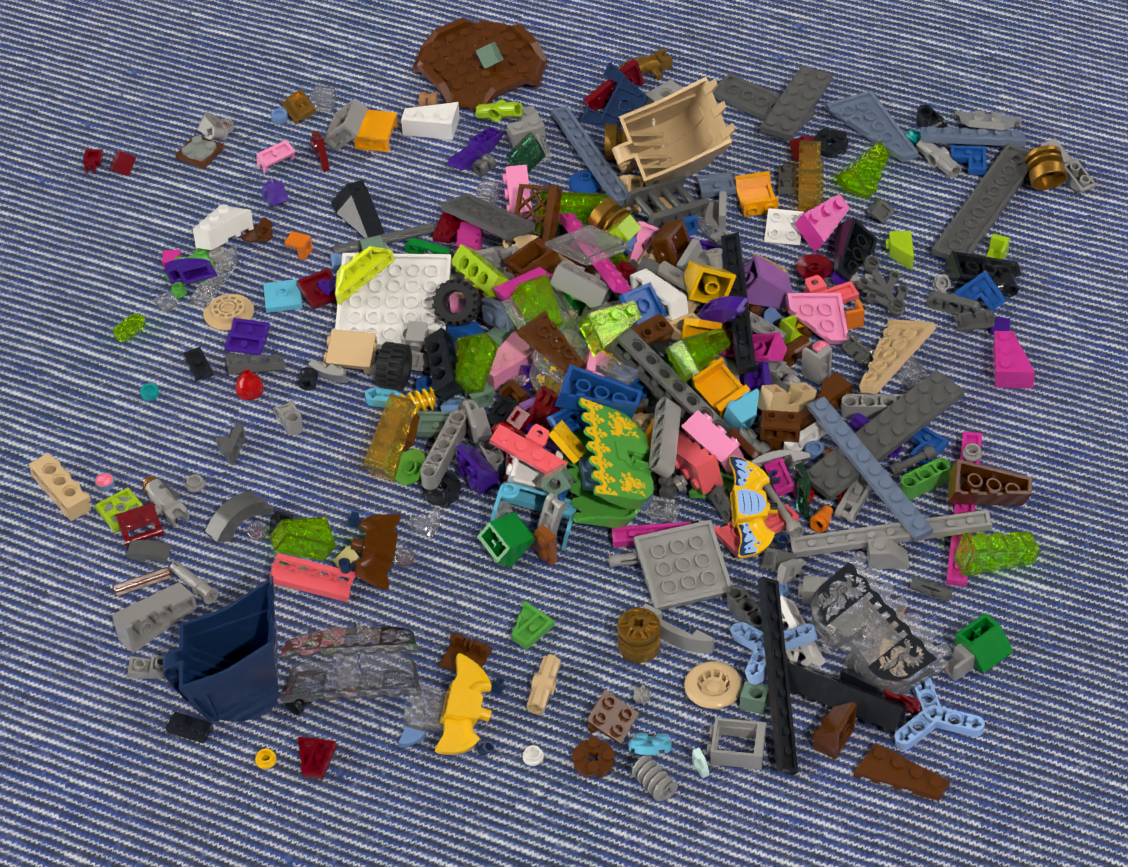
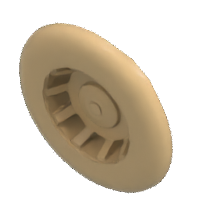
M225 294L212 299L205 306L203 317L212 328L227 331L231 330L234 318L251 320L254 306L248 298L242 295Z
M710 661L701 663L690 670L686 676L684 688L687 696L695 704L704 708L718 709L731 705L739 698L743 683L739 673L733 667L722 662Z

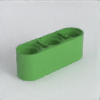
M938 458L904 474L900 480V489L911 500L945 484L949 480L950 462L947 459Z

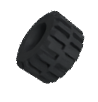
M453 279L447 280L446 283H441L439 289L436 288L434 291L436 294L432 297V300H434L432 308H435L433 312L440 321L447 325L464 326L477 318V313H480L479 306H482V302L479 300L481 296L477 293V288L473 287L471 283ZM454 292H461L466 298V306L459 314L452 313L448 308V299Z
M386 341L382 345L377 357L375 370L377 385L379 388L403 391L409 381L412 369L411 347L407 344Z

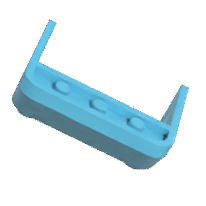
M504 483L499 488L490 522L496 519L501 501L542 512L545 499L549 493L513 483ZM567 498L564 499V502L568 506L562 514V518L569 520L561 550L564 551L573 524V515L577 510L571 505V499Z

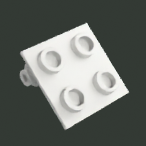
M768 208L764 242L800 246L801 233L794 223L804 212Z

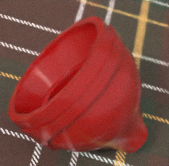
M248 369L244 370L243 374L236 380L235 391L237 396L243 400H254L262 395L264 385L261 378Z

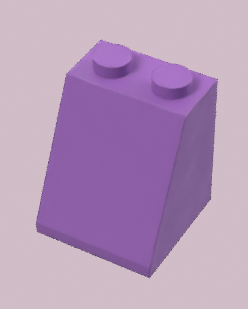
M755 254L744 265L749 304L782 309L785 303H787V293H793L789 276Z

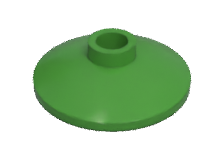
M418 449L404 452L394 466L396 481L402 485H411L421 478L420 469L426 460V455Z

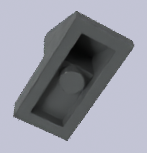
M241 424L235 425L233 431H230L229 437L216 436L217 447L230 465H234L246 438L244 426Z

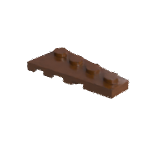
M546 311L517 330L520 338L565 374L570 364L582 369L584 368V361L575 349L567 343L566 337L563 334L561 335L557 325L549 319Z
M877 743L874 744L853 775V777L859 779L861 777L871 779V782L876 784L882 782L892 785V788L897 790H910L912 794L940 801L950 787V781Z

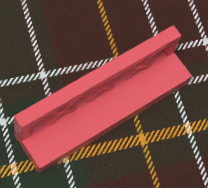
M277 553L271 568L270 578L273 576L274 584L347 602L350 587L355 578V572L350 571L344 574L340 568ZM279 561L289 563V565L279 564ZM300 567H306L308 570H302ZM319 572H326V573H328V574H327V575H322V574H319ZM341 576H342V577H346V578H348V580H347V581H346V580H342V579H339L338 577H341Z

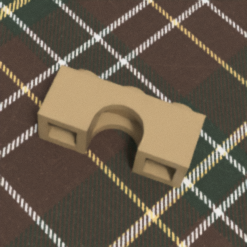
M806 382L791 383L788 392L777 384L762 385L757 407L761 410L802 412L808 408L809 403L814 402L817 390Z

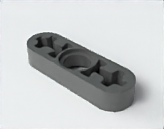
M938 291L931 292L927 299V305L930 308L958 315L959 313L972 311L973 317H976L975 311L981 310V305L976 300ZM950 303H956L958 307H953Z

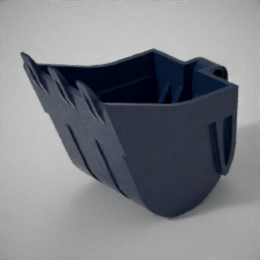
M273 576L224 608L180 623L179 648L163 655L164 677L186 701H189L201 715L215 722L219 720H251L266 714L277 703L278 654Z

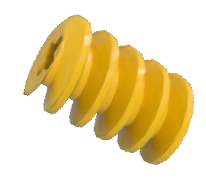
M429 387V393L426 389H422L421 394L416 390L414 396L411 392H408L407 398L404 394H400L399 399L394 396L397 409L404 405L409 410H414L417 415L421 408L423 411H427V407H430L434 411V405H436L432 387Z

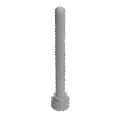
M771 484L764 486L763 488L772 502H777L778 511L787 524L786 531L791 538L801 536L804 532L801 523L793 520Z

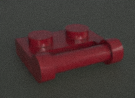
M153 503L115 515L126 548H129L131 540H147L156 536H165ZM154 524L155 529L129 537L128 532Z

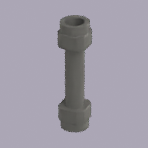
M933 445L923 448V452L900 463L898 460L893 462L890 467L894 475L903 473V469L927 458L931 460L936 457L937 454Z

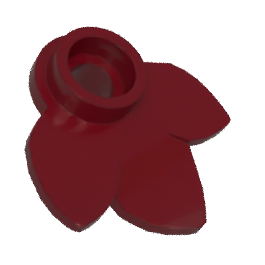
M884 689L885 697L908 706V713L920 712L921 703L915 698L904 694L897 696Z

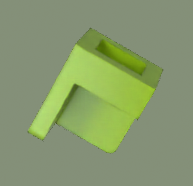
M992 234L990 249L986 257L1005 260L1009 252L1010 238Z
M796 315L781 319L779 329L788 333L784 341L786 345L800 335L803 336L795 328L798 318Z

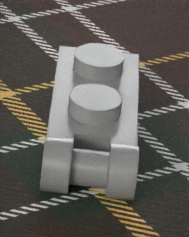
M863 476L849 486L835 510L834 517L839 519L845 518L850 523L855 522L860 509L872 491V487Z
M553 492L548 494L545 499L537 528L545 525L556 535L562 514L568 505L563 500H559L558 496Z

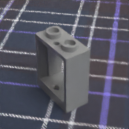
M354 98L334 113L324 142L337 151L358 135L368 108Z
M715 717L714 726L710 725L709 738H712V743L707 745V755L711 756L710 764L762 769L766 722ZM720 735L755 738L754 753L718 750Z

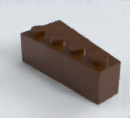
M957 459L949 470L947 504L1023 506L1032 494V477Z

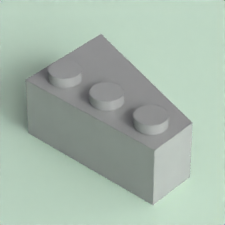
M564 260L560 262L549 284L555 290L565 292L572 299L580 300L586 303L588 307L598 310L610 299L613 291L599 273L596 272L595 275L585 272V268Z

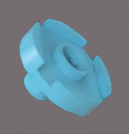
M637 733L636 738L629 740V751L631 752L635 749V754L658 755L659 750L665 749V753H668L672 750V741L669 739L668 734L648 736V733Z

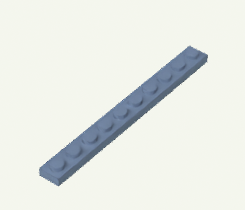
M568 106L551 109L552 117L606 194L616 201L620 207L625 206L629 194L628 190Z
M822 397L809 403L808 410L911 537L915 541H919L933 534V528L828 400Z

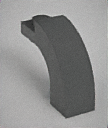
M251 491L243 492L229 499L216 511L205 532L216 542H231L237 528L244 520L254 515H271L273 508L266 499L257 497Z

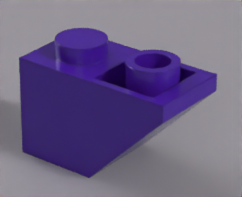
M276 179L264 183V187L259 189L269 207L289 200L282 180L277 182Z

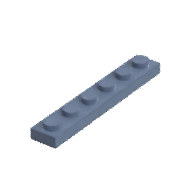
M933 126L921 127L920 130L923 142L1006 146L1010 143L1019 147H1025L1026 145L1024 133L1018 130L954 129L951 127L935 128Z

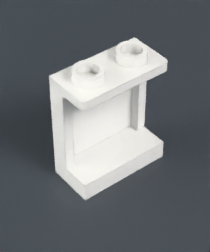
M557 450L554 455L563 459L564 452ZM510 455L513 459L512 463H508L506 474L509 475L507 482L545 492L541 485L544 473ZM552 479V481H553L555 484H557L558 481L555 480V479Z

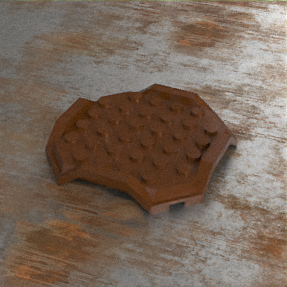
M462 17L435 29L420 48L413 67V74L421 72L438 89L444 103L458 102L459 111L461 108H470V112H476V107L479 104H491L495 97L522 85L529 84L540 87L543 73H545L547 68V58L538 40L520 23L506 25L500 22H478ZM495 42L504 60L485 69L476 50Z

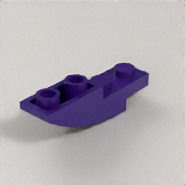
M489 126L469 139V146L448 158V165L461 171L465 168L472 170V163L477 159L480 160L484 154H490L501 140L503 132Z
M739 296L715 298L705 303L697 316L702 320L722 324L726 321L731 322L736 315H741L746 307L744 305L748 299Z

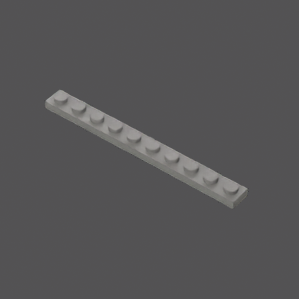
M989 510L925 518L933 528V534L921 540L992 530ZM897 522L790 538L792 553L796 554L797 558L867 548L868 539L889 538L895 543L915 540L903 525Z

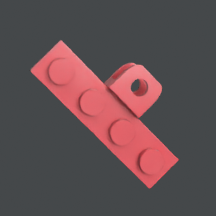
M819 275L805 279L806 288H804V293H841L843 304L859 299V293L851 281L827 289V285ZM816 281L818 284L813 285L811 282ZM785 303V309L788 312L787 303Z
M499 424L489 442L544 474L563 464L567 467L568 462L544 449L549 437V430L538 424L532 426L526 438Z

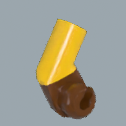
M798 320L795 328L800 334L806 335L809 338L812 330H809L807 326Z

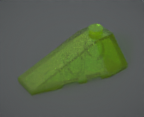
M880 140L842 169L835 177L844 191L868 199L879 187L877 183L882 178L881 172L886 167L890 154Z

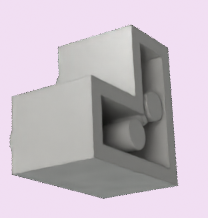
M533 105L522 109L523 114L517 117L518 122L507 124L508 142L514 151L546 142L545 125Z

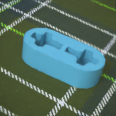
M369 388L365 392L366 403L375 407L396 408L394 396L398 399L400 398V393L391 389Z

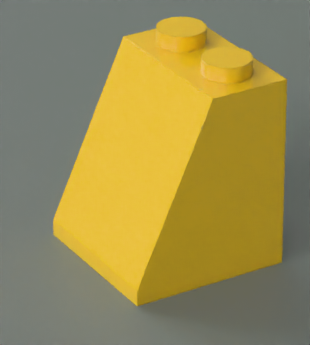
M689 261L683 275L688 299L702 303L728 296L736 278L735 274L726 269Z

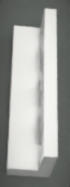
M781 596L783 623H788V629L806 624L795 602ZM815 641L786 651L789 660L798 662L799 653H804L806 659L801 664L806 666L812 663L820 667L825 663Z

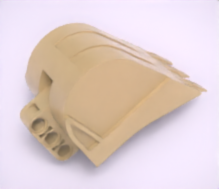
M704 77L656 102L619 116L628 141L613 147L612 152L621 172L624 174L639 169L646 186L675 177L684 175L689 177L707 167L715 157L722 155L732 144L730 136L735 131L733 123L726 127L722 118L726 104L725 101H722L717 105L713 95L718 86L716 79L708 82L707 77Z

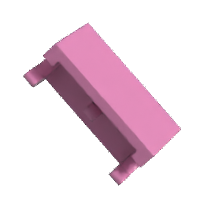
M287 140L282 141L257 153V166L259 169L263 167V173H266L269 166L288 157L290 161L295 158V150Z

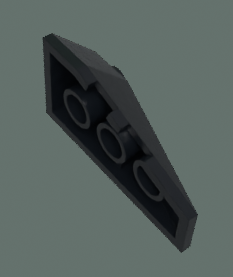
M360 180L346 184L331 202L336 215L340 219L343 218L349 227L352 226L363 239L385 234L364 181Z
M854 217L839 224L834 237L835 271L846 281H849L859 270V267L866 258L872 255L878 240L876 236Z

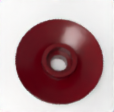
M808 254L798 260L796 270L805 279L815 275L825 279L832 273L833 265L826 256Z

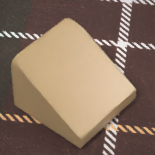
M350 545L333 560L340 569L339 560L341 558H348L350 563L359 560L357 553L354 550H350Z

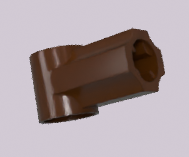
M800 335L788 343L783 361L787 362V366H793L798 357L802 355V350L805 347L811 349L812 344L806 335Z

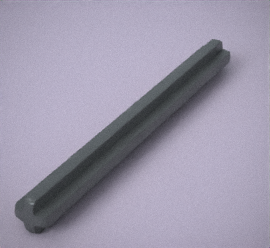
M432 222L381 234L383 242L389 244L434 233L436 226ZM360 240L335 245L332 247L333 253L342 254L361 250Z

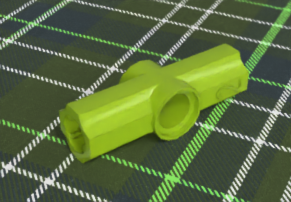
M498 100L496 103L479 104L476 107L475 115L477 119H492L495 122H499L502 118L520 117L523 114V106L517 101L506 102Z

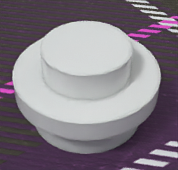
M531 745L525 749L522 757L527 765L536 766L543 761L544 754L538 746Z

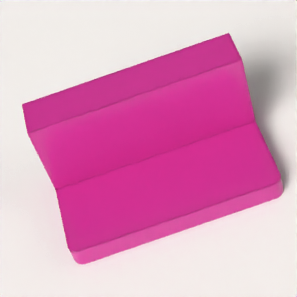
M782 457L763 464L768 476L770 471L775 469L778 471V474L772 477H781L780 483L772 484L778 497L791 492L794 499H798L795 485Z

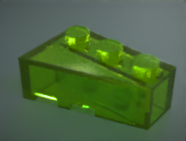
M635 300L588 313L578 324L593 357H595L615 341L617 337L633 327L642 318V315Z
M327 517L281 520L270 535L275 551L325 561L336 547Z

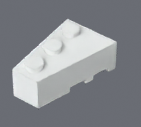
M228 205L218 206L217 209L193 228L196 248L213 250L228 242V238L234 235L238 237L246 229L249 231L254 229L251 210L230 207Z

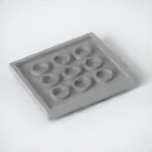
M711 520L634 537V544L654 608L665 610L727 595V589L732 584Z

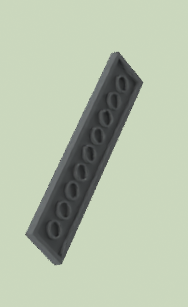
M1010 143L1006 145L935 243L931 254L948 259L952 251L968 254L974 253L1028 177L1029 172L1024 158L1030 150Z
M935 370L855 434L875 459L881 462L965 395V390L938 370ZM836 447L802 474V479L830 501L862 477L839 447Z

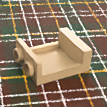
M332 329L331 335L327 337V346L329 347L328 352L324 353V363L327 366L332 363L336 367L339 365L343 368L362 369L364 374L372 375L378 343L376 333Z

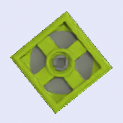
M128 487L95 504V509L113 532L116 533L120 528L115 515L144 505Z

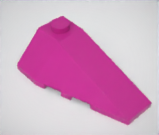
M780 332L753 334L756 362L765 361L770 363L783 361L787 347ZM734 349L708 351V353L735 358Z

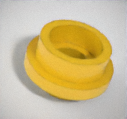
M267 748L261 749L255 757L256 765L262 769L273 767L277 761L276 754Z

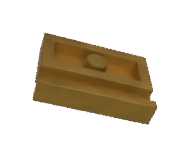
M302 89L289 95L285 101L281 100L282 105L295 124H298L299 120L302 119L303 121L317 112Z

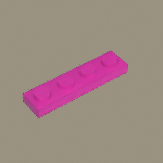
M691 522L612 528L613 547L635 546L634 537L689 525Z

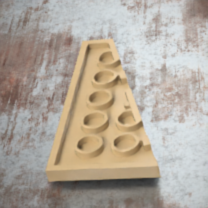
M889 319L887 322L888 328H885L883 331L884 337L879 340L873 354V361L869 363V370L864 374L859 385L861 393L877 394L936 329L934 322Z

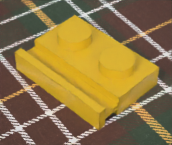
M563 420L557 423L548 434L573 464L580 460L587 451L584 444Z

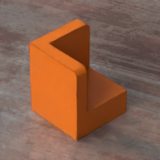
M291 231L285 240L286 246L297 248L298 258L301 260H306L313 250L311 236Z
M855 299V309L844 311L847 329L864 326V308L860 300Z

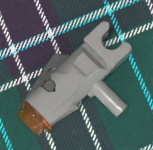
M149 476L142 482L143 491L148 495L151 503L155 504L157 515L163 513L167 522L173 528L177 527L175 520L178 517H182L186 521L189 520L190 516L187 508L181 501H177L179 498L177 491L170 488L157 477Z

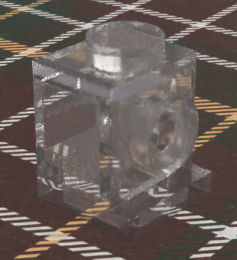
M653 496L651 503L647 506V514L653 521L676 523L680 507L675 499Z

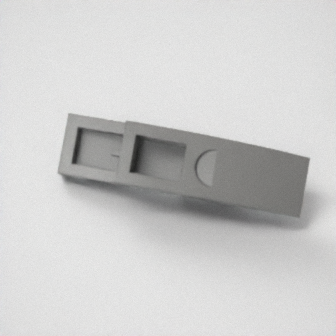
M1056 138L1040 145V147L1054 145L1060 148L1064 160L1063 163L1068 174V178L1064 182L1065 184L1081 193L1096 187L1097 184L1077 159L1072 160Z

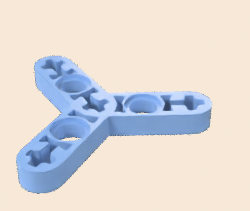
M745 622L735 623L730 628L733 640L753 650L745 670L747 681L753 685L759 684L767 676L763 632ZM803 624L784 631V639H791L785 641L786 651L814 642L817 638L816 629L812 624Z
M916 673L913 676L912 683L913 680L917 681L916 677L919 675V673ZM931 678L922 683L925 684L923 690L921 684L912 689L916 700L921 703V710L918 715L896 731L894 745L900 750H908L935 728L978 737L984 732L985 722L977 715L941 707ZM928 696L931 697L933 701L926 703L922 701V698ZM956 718L960 722L958 724H951L948 720ZM922 725L924 730L916 731L913 726Z

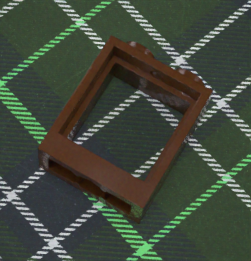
M683 219L667 221L651 240L658 263L661 264L663 261H666L676 268L678 261L691 242ZM671 238H672L673 244H674V246H675L676 253H675L674 247H673V245H672Z
M537 237L503 262L507 267L506 272L512 273L516 278L538 267L550 272L562 261L556 248Z

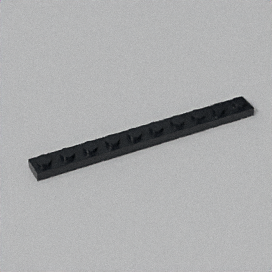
M739 232L721 236L724 267L727 271L736 275L728 296H739L748 299ZM748 300L744 305L746 308L742 314L736 315L731 321L738 375L757 371Z
M762 576L758 579L776 769L777 772L795 775L798 773L779 581Z

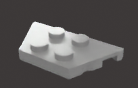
M979 110L974 113L955 111L954 117L955 119H960V122L968 127L1006 130L1014 127L1015 124L1021 125L1022 117L1003 116L999 112L985 114L984 111Z

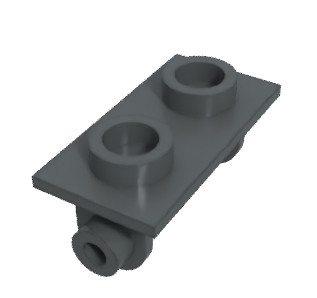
M993 310L975 311L976 317H973L972 311L955 315L957 332L994 327L995 314H993Z
M847 333L849 340L842 342V350L851 357L858 353L854 360L862 367L868 368L869 363L873 360L874 351L869 346L865 348L863 342L857 336L852 337Z
M718 484L708 496L727 524L732 521L730 493L727 488Z

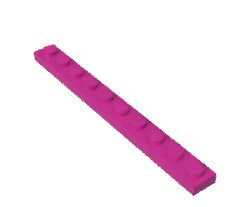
M560 212L558 220L570 236H577L575 234L581 233V231L589 234L583 231L586 228H584L582 222L577 219L575 214ZM571 236L612 291L624 294L632 290L628 281L616 269V266L606 256L604 250Z
M963 431L960 460L968 461L963 457V449L966 445L975 443L981 448L983 433ZM978 460V461H968V462H972V463L979 464V463H980V460ZM955 504L954 514L975 511V505ZM972 533L951 536L946 585L967 587Z

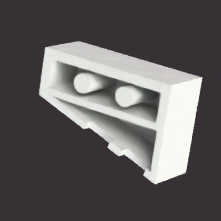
M453 102L405 108L401 118L403 135L453 140L460 118L459 103Z
M643 269L630 275L632 290L651 282L667 314L664 317L665 319L674 320L688 314L687 296L648 269Z

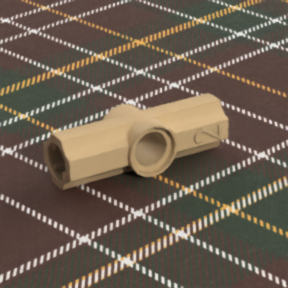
M548 654L544 656L538 674H534L531 686L532 691L527 702V710L531 711L532 714L540 715L544 713L550 695L554 694L556 677L561 665V660L555 655Z

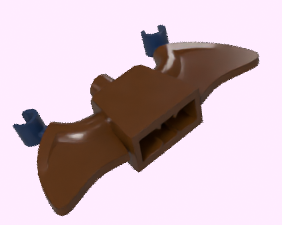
M351 512V517L347 516L348 525L350 527L359 526V529L364 531L366 535L364 540L352 539L350 550L362 552L361 559L350 563L348 558H341L339 560L341 572L347 574L353 569L355 574L365 582L377 588L388 590L389 580L387 572H391L398 538V533L394 530L399 524L401 516L398 514H380L360 521L359 513Z

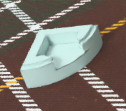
M700 748L694 749L692 752V764L700 776L705 778L709 776L707 762Z

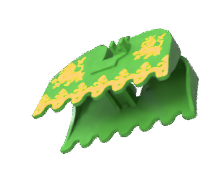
M580 398L579 405L588 411L584 412L581 418L591 427H586L583 432H575L574 434L587 448L582 457H589V463L598 469V471L594 470L591 473V477L594 481L599 482L600 485L595 486L593 491L583 490L579 460L573 464L566 455L564 456V460L573 466V468L568 470L576 482L569 489L578 496V498L571 500V505L581 512L573 515V521L575 523L618 529L622 526H627L653 494L652 470L649 468L648 462L650 458L648 440L639 425L625 413Z

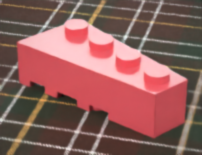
M679 430L675 470L678 469L681 475L691 482L692 487L695 490L698 489L703 495L714 490L718 484L723 485L717 456L714 454L708 455L709 450L706 448L701 449L699 443H693L689 436Z

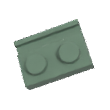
M419 411L420 420L416 436L438 437L451 412Z

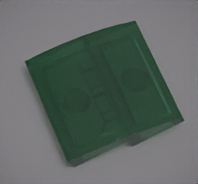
M529 132L507 155V159L511 166L527 165V172L529 173L546 155L536 137Z
M801 462L795 464L794 485L797 492L796 507L805 520H807L810 515L811 484L808 472Z

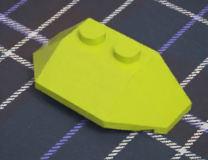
M369 246L360 253L355 254L347 264H343L337 271L335 296L337 303L341 305L394 262L393 251L391 249Z

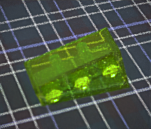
M548 274L519 283L511 298L528 322L546 311L549 319L554 321L559 330L563 319Z
M486 332L457 338L459 350H457L456 355L459 357V360L456 363L455 381L468 394L484 391L499 347Z

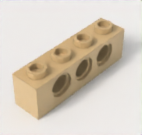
M47 453L29 463L32 477L70 521L91 511L89 504L91 502L90 496L86 491L83 492L76 480L73 481L67 469H62L57 458H53Z

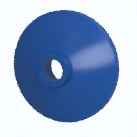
M590 170L575 172L570 176L568 182L570 189L581 195L594 194L602 188Z

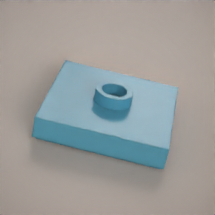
M299 279L263 283L266 313L303 308L301 291L296 286V280Z

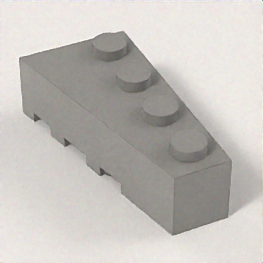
M178 582L112 614L118 640L132 653H135L195 610L197 606L194 595Z

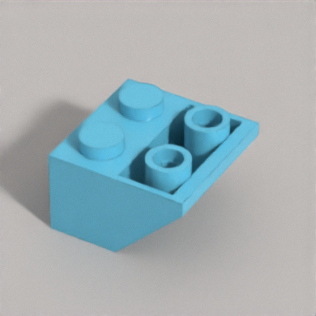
M759 390L747 391L737 401L732 400L727 404L723 420L731 428H752L757 414Z

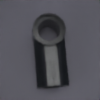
M1004 273L999 279H993L1005 297H1013L1018 293L1019 288L1013 274Z

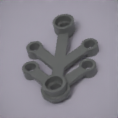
M868 256L863 264L864 269L873 275L877 284L865 277H861L857 283L858 288L873 290L868 292L865 297L868 303L874 304L877 302L886 306L890 313L902 315L905 311L903 298L908 293V287L899 285L896 290L897 297L895 298L892 291L895 283L900 278V274L897 271H891L888 275L889 281L886 284L877 269L880 261L875 256ZM875 292H878V293L884 295V296L886 297V299L883 298V297L878 296Z

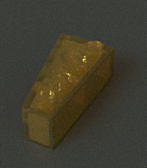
M800 141L798 211H803L804 213L823 203V197H820L823 196V185L820 184H823L824 173H820L823 172L824 162H820L821 141Z
M391 393L389 395L363 463L374 477L391 482L395 481L412 418L416 414V405L411 399Z

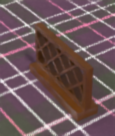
M519 184L515 215L522 217L520 210L526 205L530 212L522 218L528 219L533 214L537 220L535 227L540 224L543 228L542 233L538 235L539 238L554 247L563 189L553 185ZM530 189L533 194L525 200L523 190ZM546 190L548 191V197L542 201L538 194ZM536 197L540 204L532 209L528 203ZM543 206L545 215L539 219L535 212Z

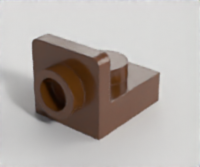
M513 379L502 385L501 389H499L500 398L502 396L511 397L519 403L529 399L527 392Z

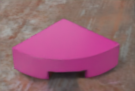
M181 249L163 251V267H166L168 261L181 257Z

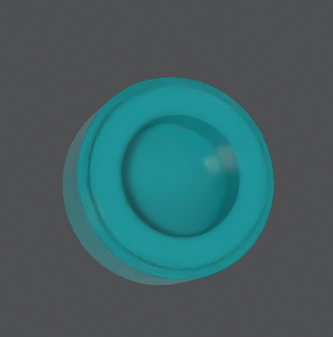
M154 383L144 384L140 388L141 397L146 401H152L159 397V388Z

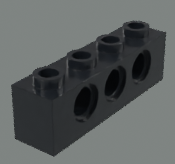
M440 328L424 338L426 346L424 349L428 356L427 363L431 371L430 378L433 381V392L436 396H440L447 401L462 392L464 388L453 337L443 328Z

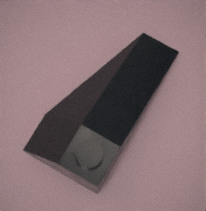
M956 251L950 253L943 266L945 274L952 281H971L985 270L992 279H999L1004 273H1011L1014 277H1019L1022 274L1017 261Z

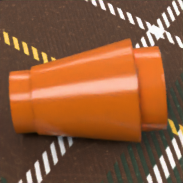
M825 505L811 517L810 526L815 532L821 533L828 529L833 509Z

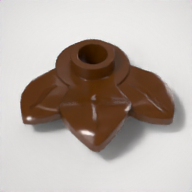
M263 217L259 225H253L254 229L250 231L246 229V234L241 236L247 242H268L273 238V231L271 230L273 224L269 219Z

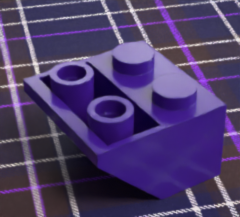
M460 444L456 446L457 472L461 478L467 481L471 490H475L480 496L499 486L498 472L477 449Z

